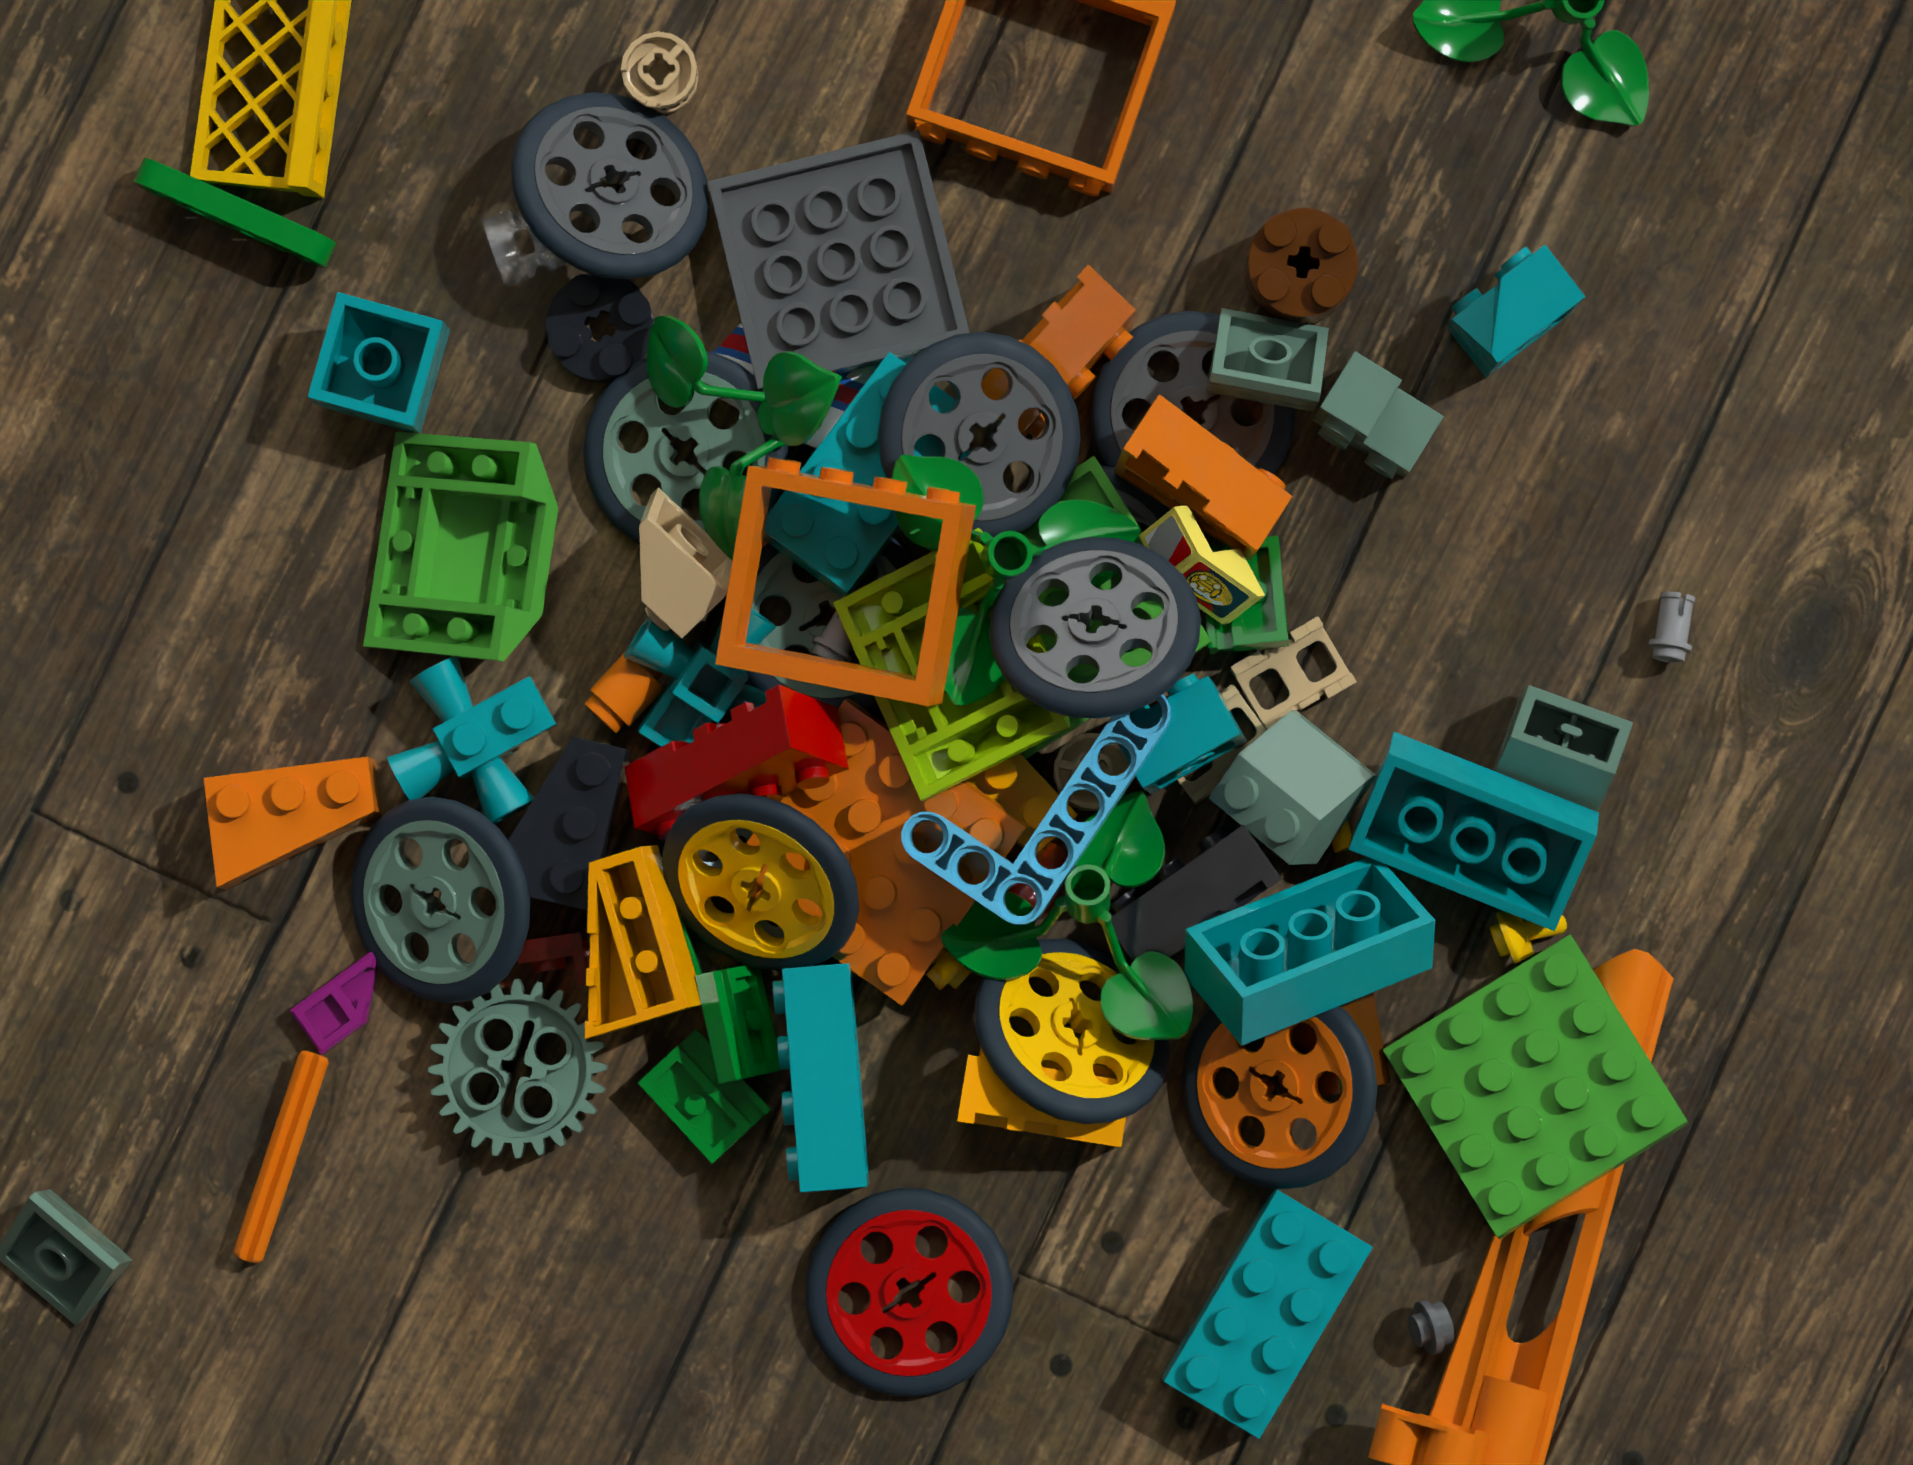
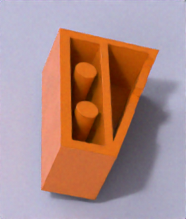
M1087 265L1077 276L1080 281L1058 303L1053 302L1042 314L1044 318L1023 340H1018L1033 347L1055 366L1069 386L1073 400L1095 379L1096 376L1090 369L1104 355L1112 361L1134 338L1128 330L1133 325L1136 309L1090 265ZM993 368L981 381V388L986 397L997 400L1005 395L1008 389V379L1002 370ZM1035 408L1025 410L1018 420V429L1021 435L1026 437L1030 433L1036 439L1043 433L1045 419L1042 413Z
M1160 394L1126 443L1113 473L1169 509L1188 505L1200 529L1231 549L1240 548L1244 557L1250 561L1293 497L1284 490L1286 485L1281 479L1269 471L1255 468L1232 447L1220 441Z
M368 756L203 778L217 888L229 889L255 874L281 864L315 845L322 844L382 815L376 760Z

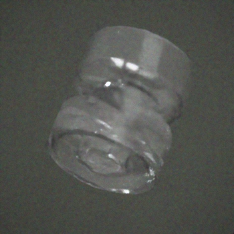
M511 209L482 219L493 256L505 286L534 277L536 268L539 266H543L548 271H553L570 265L548 250L535 237L522 218V215H517ZM528 229L536 251L522 255L514 233Z

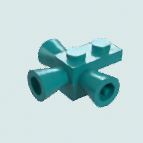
M751 609L746 643L759 645L776 626L753 609ZM648 617L633 637L624 654V658L672 677L637 728L639 733L661 747L671 741L693 742L692 730L705 723H711L712 720L719 723L725 713L732 719L730 710L745 702L753 703L754 708L767 702L765 691L745 684L749 679L745 670L715 664L723 617L711 645L709 646L698 638L692 649L672 629L664 631Z
M458 657L446 659L409 681L410 684L443 723L433 728L439 741L387 757L389 765L408 799L424 797L453 771H456L458 777L465 781L471 777L473 778L484 816L494 825L530 806L534 797L503 760L513 755L512 750L558 726L532 677H526L475 706L472 704Z

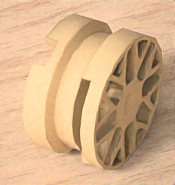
M659 31L644 34L633 41L623 55L621 73L626 92L631 99L636 100L645 107L653 108L663 115L674 113L689 104L696 93L699 73L694 53L685 41L674 34ZM677 104H680V105L677 106L676 108L670 109V107H673V106H676Z
M1084 733L1071 738L1061 747L1055 759L1053 780L1058 794L1064 789L1100 734ZM1118 744L1106 746L1101 751L1099 765L1104 773L1110 776H1118L1129 768V763ZM1088 790L1074 793L1068 802L1069 805L1082 811L1099 810L1097 796Z

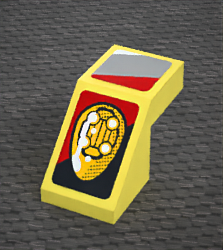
M1188 505L1173 507L1139 535L1145 547L1162 555L1184 575L1196 595L1198 607L1221 624L1232 622L1265 596L1241 549L1212 552Z

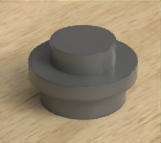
M1424 1299L1415 1302L1413 1315L1408 1317V1327L1417 1347L1424 1346L1430 1355L1441 1353L1445 1345L1452 1344L1454 1341V1328L1447 1308L1441 1301L1430 1303Z

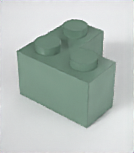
M1355 351L1319 408L1313 422L1321 426L1318 434L1332 445L1346 450L1350 444L1368 455L1364 462L1376 472L1390 479L1393 478L1395 473L1405 478L1444 416L1399 389L1398 386L1402 379Z

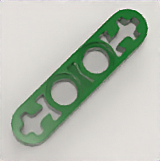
M143 158L133 180L136 186L160 198L324 269L337 244L335 241L312 229L149 158Z

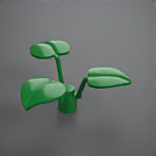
M1423 0L1412 13V23L1419 36L1428 46L1449 59L1469 63L1487 59L1501 49L1504 43V32L1500 21H1507L1544 10H1552L1554 16L1565 24L1574 25L1580 23L1582 26L1580 44L1584 50L1569 56L1561 72V88L1568 104L1580 115L1596 121L1628 126H1637L1644 121L1649 101V79L1641 50L1628 35L1618 30H1609L1600 34L1593 43L1590 39L1591 29L1596 25L1593 16L1602 9L1604 0H1542L1505 11H1499L1501 0Z
M668 315L657 316L654 318V324L650 328L647 344V371L649 381L656 395L668 406L676 408L687 406L693 399L694 390L698 394L761 402L757 411L758 423L764 433L772 436L771 440L732 463L730 472L722 466L709 468L700 486L699 509L707 534L733 560L747 477L741 475L744 468L778 447L787 445L799 446L808 442L822 426L842 377L837 373L819 367L801 354L786 351L777 353L768 362L763 377V392L710 386L701 380L707 370L708 356L698 335L687 324L677 318Z
M905 454L896 460L891 479L907 482V493L926 496L928 487L960 492L959 502L976 505L974 520L980 515L984 504L982 484L978 476L965 464L946 457H920ZM1075 499L1053 505L1040 517L1037 529L1040 539L1045 545L1042 547L1030 544L1024 535L1015 531H1005L993 538L988 532L981 533L972 530L970 540L983 546L981 563L985 572L993 580L979 606L977 614L967 608H958L944 689L950 701L957 706L971 704L986 697L1005 680L993 658L989 639L991 617L987 618L988 612L1000 589L1003 588L1005 581L1011 580L1024 572L1031 564L1032 557H1039L1043 550L1065 541L1086 537H1108L1134 542L1140 534V528L1135 522L1109 506ZM893 510L900 529L909 540L921 548L938 551L942 519ZM1111 571L1101 572L1093 577L1091 584L1099 587L1107 582L1115 573Z
M1143 791L1133 792L1120 798L1075 865V868L1068 874L1065 882V896L1056 898L1055 906L1040 925L1035 926L1036 921L1029 924L1010 923L975 901L958 926L953 923L941 934V941L945 949L960 965L969 971L988 979L1013 980L1029 974L1039 965L1042 958V949L1036 937L1045 935L1061 914L1068 911L1073 919L1081 923L1099 922L1102 925L1115 964L1121 972L1110 977L1105 982L1101 991V1010L1104 1018L1113 1029L1124 1036L1139 1040H1176L1187 1034L1192 1022V993L1187 977L1174 960L1155 951L1141 954L1129 966L1125 961L1114 931L1111 914L1108 912L1110 908V881L1122 888H1135L1153 879L1163 865L1165 857L1163 835ZM1098 811L1091 815L1085 822L1091 821L1093 818H1095L1097 816ZM1007 892L1006 905L1013 914L1025 916L1033 910L1031 904L1024 898Z

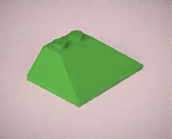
M395 433L363 646L504 662L543 614L558 514V505L537 444L433 434Z

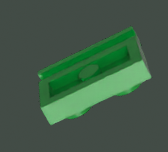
M1278 536L1266 537L1251 561L1246 559L1265 596L1228 624H1221L1205 612L1207 635L1212 643L1208 644L1210 654H1218V651L1225 650L1238 652L1289 646ZM1225 544L1209 545L1212 552L1232 550Z
M744 965L696 975L718 1083L721 1084L780 1071L778 1046L761 968Z
M698 1028L638 1082L645 1092L712 1164L771 1110L768 1104L745 1079L718 1083L710 1042Z

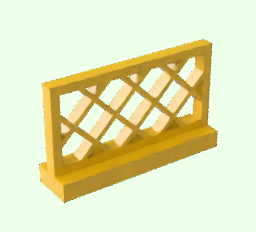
M215 0L190 176L209 184L298 192L303 196L324 198L352 0H309L308 8L292 21L276 2L278 0H259L241 16L231 6V0ZM271 7L285 27L261 45L247 25ZM230 16L234 22L227 27L228 17ZM305 25L303 37L298 30ZM242 31L256 51L232 69L223 58L224 45ZM293 35L302 47L301 59L299 63L283 74L269 54ZM264 60L278 80L254 99L240 78L260 61ZM222 68L226 75L220 79ZM298 78L295 90L291 83ZM234 84L248 104L228 121L224 122L215 110L217 97ZM286 89L295 101L293 115L276 128L262 107L282 90ZM256 113L270 134L247 152L232 131ZM215 122L219 128L212 133L213 123ZM290 132L289 144H288V142L285 140L284 136H285L287 133ZM226 137L241 157L224 171L207 170L210 149ZM276 142L279 143L287 154L284 177L265 176L254 162ZM248 166L253 174L240 172Z

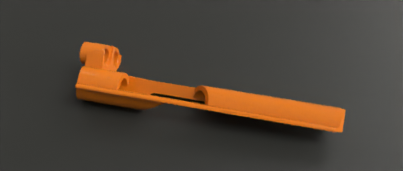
M1633 949L1604 962L1593 969V971L1652 1063L1674 978L1651 954ZM1624 1164L1500 1240L1493 1233L1429 1416L1412 1413L1382 1403L1367 1458L1390 1465H1544ZM1575 1214H1586L1562 1304L1556 1317L1547 1329L1536 1338L1525 1343L1514 1342L1508 1337L1506 1323L1531 1233L1558 1219Z

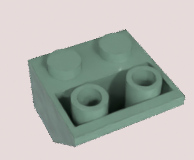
M1528 685L1520 692L1493 771L1598 812L1615 776L1633 722Z

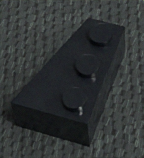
M572 737L508 840L515 849L525 872L530 898L588 911L589 862L607 856L626 776L624 766L629 764L631 755L627 749L577 737Z
M1244 825L1229 834L1225 826H1222L1197 844L1203 853L1194 860L1184 865L1178 857L1160 869L1154 877L1158 885L1141 897L1133 888L1110 904L1109 911L1113 915L1111 922L1121 949L1131 963L1138 956L1148 951L1159 952L1171 957L1185 947L1186 928L1242 907L1282 880Z

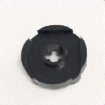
M580 274L572 278L569 284L560 289L551 302L546 318L549 346L562 366L572 375L588 382H610L615 377L628 371L633 363L647 357L648 337L650 328L654 324V317L647 298L628 279L603 278L593 274ZM601 313L610 315L609 323L616 327L614 335H604L600 342L591 340L592 330L586 327L590 318L598 319Z

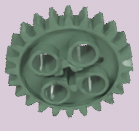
M514 979L511 994L505 995L503 988L498 984L491 990L490 1000L486 1001L482 995L471 1000L474 1006L471 1011L460 1005H454L452 1009L460 1022L457 1026L440 1023L439 1028L449 1037L448 1043L431 1044L430 1047L437 1054L444 1056L442 1064L428 1067L429 1073L441 1075L444 1080L443 1084L431 1090V1095H448L450 1100L441 1109L440 1115L446 1116L457 1113L461 1117L454 1127L453 1132L455 1134L462 1133L470 1127L474 1129L475 1132L471 1146L474 1148L479 1147L487 1137L492 1139V1155L495 1156L501 1154L506 1143H512L515 1158H522L526 1143L528 1142L532 1143L538 1155L545 1154V1138L549 1136L560 1147L566 1145L563 1128L568 1126L576 1132H582L584 1127L577 1114L580 1111L596 1114L598 1111L587 1100L589 1093L597 1094L605 1093L606 1091L604 1086L593 1081V1074L608 1070V1065L593 1061L592 1055L606 1047L605 1042H589L588 1038L585 1039V1023L579 1025L576 1021L583 1005L577 1003L567 1010L562 1008L565 991L558 990L549 1000L544 999L545 987L543 982L537 981L531 994L527 995L525 994L521 979ZM496 1019L506 1021L513 1031L511 1044L502 1051L491 1049L484 1038L487 1025ZM531 1020L534 1023V1030L526 1050L524 1064L532 1067L531 1076L519 1079L512 1114L506 1117L503 1115L502 1110L511 1086L513 1074L505 1070V1063L508 1060H516L518 1058L525 1022ZM551 1032L560 1035L566 1043L564 1058L554 1065L545 1063L539 1057L537 1051L540 1039L545 1034ZM483 1072L493 1075L499 1085V1093L490 1104L477 1102L471 1093L473 1079ZM535 1086L547 1089L553 1100L550 1112L542 1118L531 1116L524 1107V1097L527 1091Z

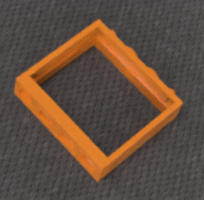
M967 0L945 1L906 113L907 125L915 127L914 131L919 130L922 139L933 143L944 144L945 139L949 138L966 144L965 152L983 160L995 162L997 155L1016 161L1018 162L1016 169L1027 175L1047 179L1048 174L1052 173L1069 179L1068 187L1080 193L1099 196L1100 190L1112 194L1171 23L1177 0H1075L1151 26L1103 168L929 110Z
M768 457L767 466H748L715 664L924 706L942 704L976 505L959 502L960 492L949 491V489L928 487L926 496L907 493V482L895 479L874 477L873 486L853 483L854 472L821 467L820 476L800 473L801 462ZM772 488L943 520L916 676L746 643Z

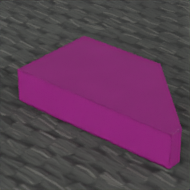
M372 951L289 1010L321 1055L326 1054L369 1021L377 973L376 958Z

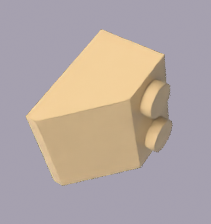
M658 487L650 495L639 525L641 599L646 605L645 611L659 628L664 631L672 629L679 637L683 638L727 595L732 560L694 520Z

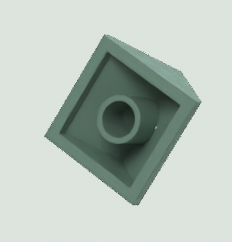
M1221 308L1206 392L1313 412L1321 394L1329 328Z
M51 1189L36 1191L28 1198L0 1243V1261L75 1326L85 1318L133 1261L132 1258Z

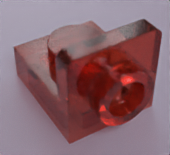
M585 932L525 940L522 953L517 959L518 964L531 962L533 973L566 968L564 957L573 956L577 987H589L586 986V968H589L590 942L586 943Z

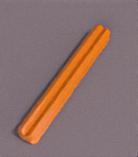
M301 1051L298 1055L233 1250L234 1255L239 1259L251 1263H260L264 1259L328 1066V1058L311 1051Z

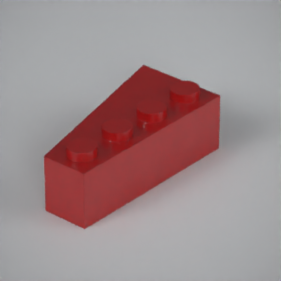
M778 684L765 691L767 702L761 706L754 708L753 703L745 702L730 710L732 721L720 724L705 723L692 730L693 742L671 741L624 766L635 829L657 835L659 840L665 841L668 832L679 816L691 806L715 796L742 793L763 796L780 802L783 799L782 794L798 788L814 789L826 785L830 781V776L849 769L837 707Z

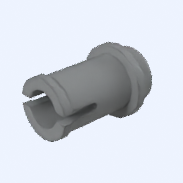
M1661 592L1655 638L1649 640L1648 646L1653 649L1652 658L1655 660L1669 663H1684L1685 655L1692 652V646L1687 642L1693 605L1696 598L1689 594H1685L1684 598H1681V593Z
M835 611L821 637L815 636L812 643L815 647L811 655L850 663L852 657L849 653L852 649V644L837 611Z

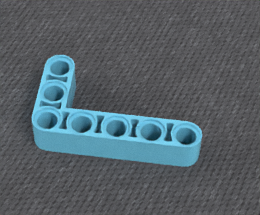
M1161 695L1156 699L1161 705L1162 717L1160 722L1150 729L1136 727L1130 719V713L1110 718L1014 863L944 816L934 812H919L912 815L905 822L901 831V842L905 851L913 859L1005 921L1013 924H1029L1036 921L1045 912L1065 882L1068 874L1073 870L1167 730L1171 721V708L1167 698ZM1111 744H1120L1126 747L1131 755L1129 768L1118 776H1110L1104 773L1099 765L1101 751ZM1081 790H1088L1094 793L1099 801L1097 816L1088 822H1077L1068 812L1070 797ZM925 821L936 822L943 832L941 846L932 853L921 852L913 841V833L916 827ZM1048 837L1062 839L1068 849L1066 862L1056 869L1043 867L1037 858L1039 844ZM971 852L983 854L990 864L988 877L977 885L967 883L959 872L961 860ZM1018 883L1029 885L1036 894V905L1025 916L1013 914L1006 905L1008 890Z

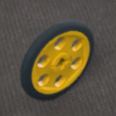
M742 793L720 795L691 806L675 820L668 832L664 844L662 866L664 879L673 897L676 909L691 930L709 946L730 959L754 968L782 971L785 968L809 967L824 962L845 946L854 932L859 912L857 881L849 861L835 840L813 819L795 808L763 796ZM745 828L754 832L760 841V845L751 846L744 843L738 837L736 829ZM707 850L713 852L719 857L723 867L714 868L707 865L700 858L698 851ZM792 852L802 855L810 864L811 869L806 871L793 867L787 860L786 853ZM765 865H767V871L762 879L764 882L763 889L754 902L753 896L758 888L756 884L757 878ZM720 896L727 899L734 907L735 913H724L718 910L713 905L711 897ZM808 899L819 906L823 915L812 916L807 914L800 908L797 900ZM768 920L776 923L783 930L784 937L778 938L767 934L762 929L760 921Z
M1062 938L1038 939L1042 949L1041 962L1029 974L1013 980H993L982 977L975 998V1028L982 1052L994 1073L1008 1089L1034 1109L1059 1120L1080 1124L1109 1123L1135 1114L1152 1101L1164 1083L1170 1062L1169 1040L1136 1039L1135 1044L1122 1043L1114 1036L1112 1027L1104 1018L1101 1010V1001L1089 999L1080 989L1079 983L1081 981H1090L1102 990L1105 982L1110 977L1121 973L1111 954L1087 943ZM1040 977L1046 980L1053 990V996L1044 997L1035 993L1029 984V978ZM1018 1016L1027 1020L1033 1028L1034 1036L1024 1037L1017 1034L1011 1028L1009 1018ZM1067 1021L1071 1024V1028L1064 1027ZM1074 1032L1082 1034L1079 1039L1075 1037ZM1051 1060L1058 1063L1065 1071L1066 1080L1055 1081L1050 1079L1042 1070L1041 1062ZM1104 1064L1115 1073L1117 1084L1109 1085L1101 1082L1093 1072V1065Z

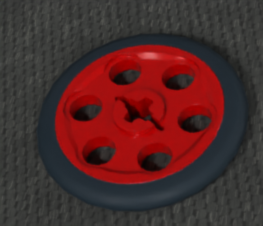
M896 1188L872 1194L851 1205L827 1227L814 1248L808 1267L805 1304L811 1330L824 1354L844 1375L867 1389L890 1396L922 1397L947 1391L969 1379L992 1357L1005 1335L1012 1312L1013 1279L1007 1254L994 1230L975 1210L952 1196L932 1190ZM926 1226L939 1227L947 1236V1248L938 1257H925L916 1248V1235ZM871 1232L885 1233L893 1243L892 1255L883 1263H871L863 1257L861 1252L862 1240ZM962 1270L975 1274L980 1283V1291L977 1297L966 1303L956 1301L948 1291L950 1277ZM932 1272L936 1273V1276L925 1283L924 1288L919 1292V1297L922 1301L920 1305L913 1307L907 1301L901 1305L896 1304L887 1312L882 1311L884 1307L895 1300L894 1297L899 1293L900 1290L897 1285L899 1279L905 1277L909 1283H913L917 1280H923ZM858 1282L869 1290L871 1296L870 1304L862 1313L850 1314L840 1306L838 1300L839 1292L846 1284ZM937 1321L950 1323L955 1327L958 1334L956 1345L946 1353L935 1352L926 1343V1331L931 1324ZM880 1328H894L902 1336V1350L893 1358H880L871 1348V1337Z

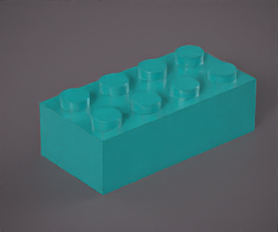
M888 352L800 470V473L820 476L821 467L854 472L853 483L873 486L874 477L886 478L880 463L878 445L881 408L892 382L906 366L905 362L891 352ZM935 384L929 393L930 405L938 413L948 412L956 403L953 397ZM972 425L969 431L972 433L976 427ZM926 434L916 441L914 456L940 457L941 445L934 436ZM786 490L767 515L763 540L840 596H847L857 589L900 531V527L893 510Z
M1393 732L1377 770V777L1369 789L1354 825L1349 850L1555 931L1597 837L1599 812Z
M1366 857L1186 928L1185 975L1189 983L1242 1046L1431 969L1433 965L1435 919L1386 864Z
M851 964L782 969L783 980L773 981L775 1014H786L788 1035L777 1037L780 1070L790 1069L792 1091L782 1092L784 1126L795 1125L796 1146L786 1148L789 1181H799L800 1192L867 1187L869 1185Z
M1272 1189L1161 1378L1165 1383L1260 1439L1373 1247L1281 1191Z

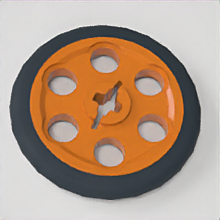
M1341 1006L1301 1021L1309 1024L1315 1030L1317 1036L1315 1048L1307 1054L1300 1052L1292 1041V1033L1298 1023L1265 1036V1042L1258 1051H1251L1244 1045L1241 1046L1211 1008L1208 1009L1195 1027L1184 1054L1181 1079L1184 1108L1194 1134L1208 1154L1229 1173L1253 1185L1273 1189L1306 1187L1330 1177L1347 1164L1362 1145L1375 1113L1377 1097L1375 1065L1365 1036L1349 1013ZM1223 1067L1232 1069L1239 1079V1089L1232 1098L1224 1097L1216 1088V1074ZM1326 1071L1335 1073L1342 1081V1095L1335 1103L1328 1102L1322 1098L1318 1090L1319 1078ZM1283 1073L1285 1077L1282 1084L1289 1089L1288 1093L1274 1096L1272 1092L1275 1085L1269 1081L1268 1076ZM1247 1116L1258 1118L1265 1128L1264 1140L1257 1147L1248 1145L1241 1135V1125ZM1299 1118L1307 1119L1315 1126L1317 1139L1310 1149L1301 1148L1293 1139L1292 1128Z

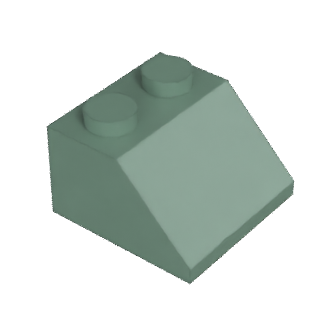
M1291 710L1237 755L1209 799L1240 825H1244L1251 834L1289 865L1317 864L1377 775L1298 711Z

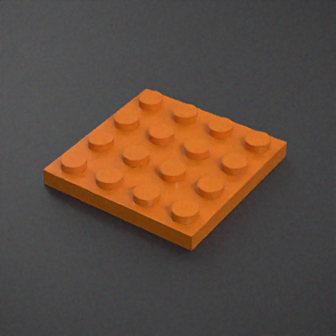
M846 698L838 708V715L849 769L830 776L829 783L814 789L798 788L782 794L783 799L780 802L795 808L813 819L835 840L847 857L857 881L859 912L855 930L845 946L832 957L842 964H851L853 972L902 1006L943 949L941 934L953 923L958 926L976 901L913 859L905 851L901 842V831L905 822L912 815L919 812H934L944 816L1005 858L1029 824L966 780L926 801H921L888 726L857 703ZM933 821L920 823L913 833L915 846L923 853L936 851L943 841L941 827ZM753 833L746 844L759 846L760 841ZM792 852L786 853V858L793 867L806 871L811 869L810 864L802 855ZM971 852L961 860L959 872L967 883L977 885L988 877L990 864L983 854ZM765 865L757 878L756 884L758 888L753 896L754 902L763 889L764 882L762 879L767 871V865ZM808 899L797 900L800 908L807 914L812 916L823 915L819 906Z

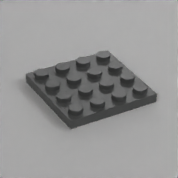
M919 130L708 181L758 391L763 390V377L766 367L771 358L777 353L795 352L803 355L821 368L840 374L880 364L888 352L902 359L918 355L929 345L953 335L969 333Z

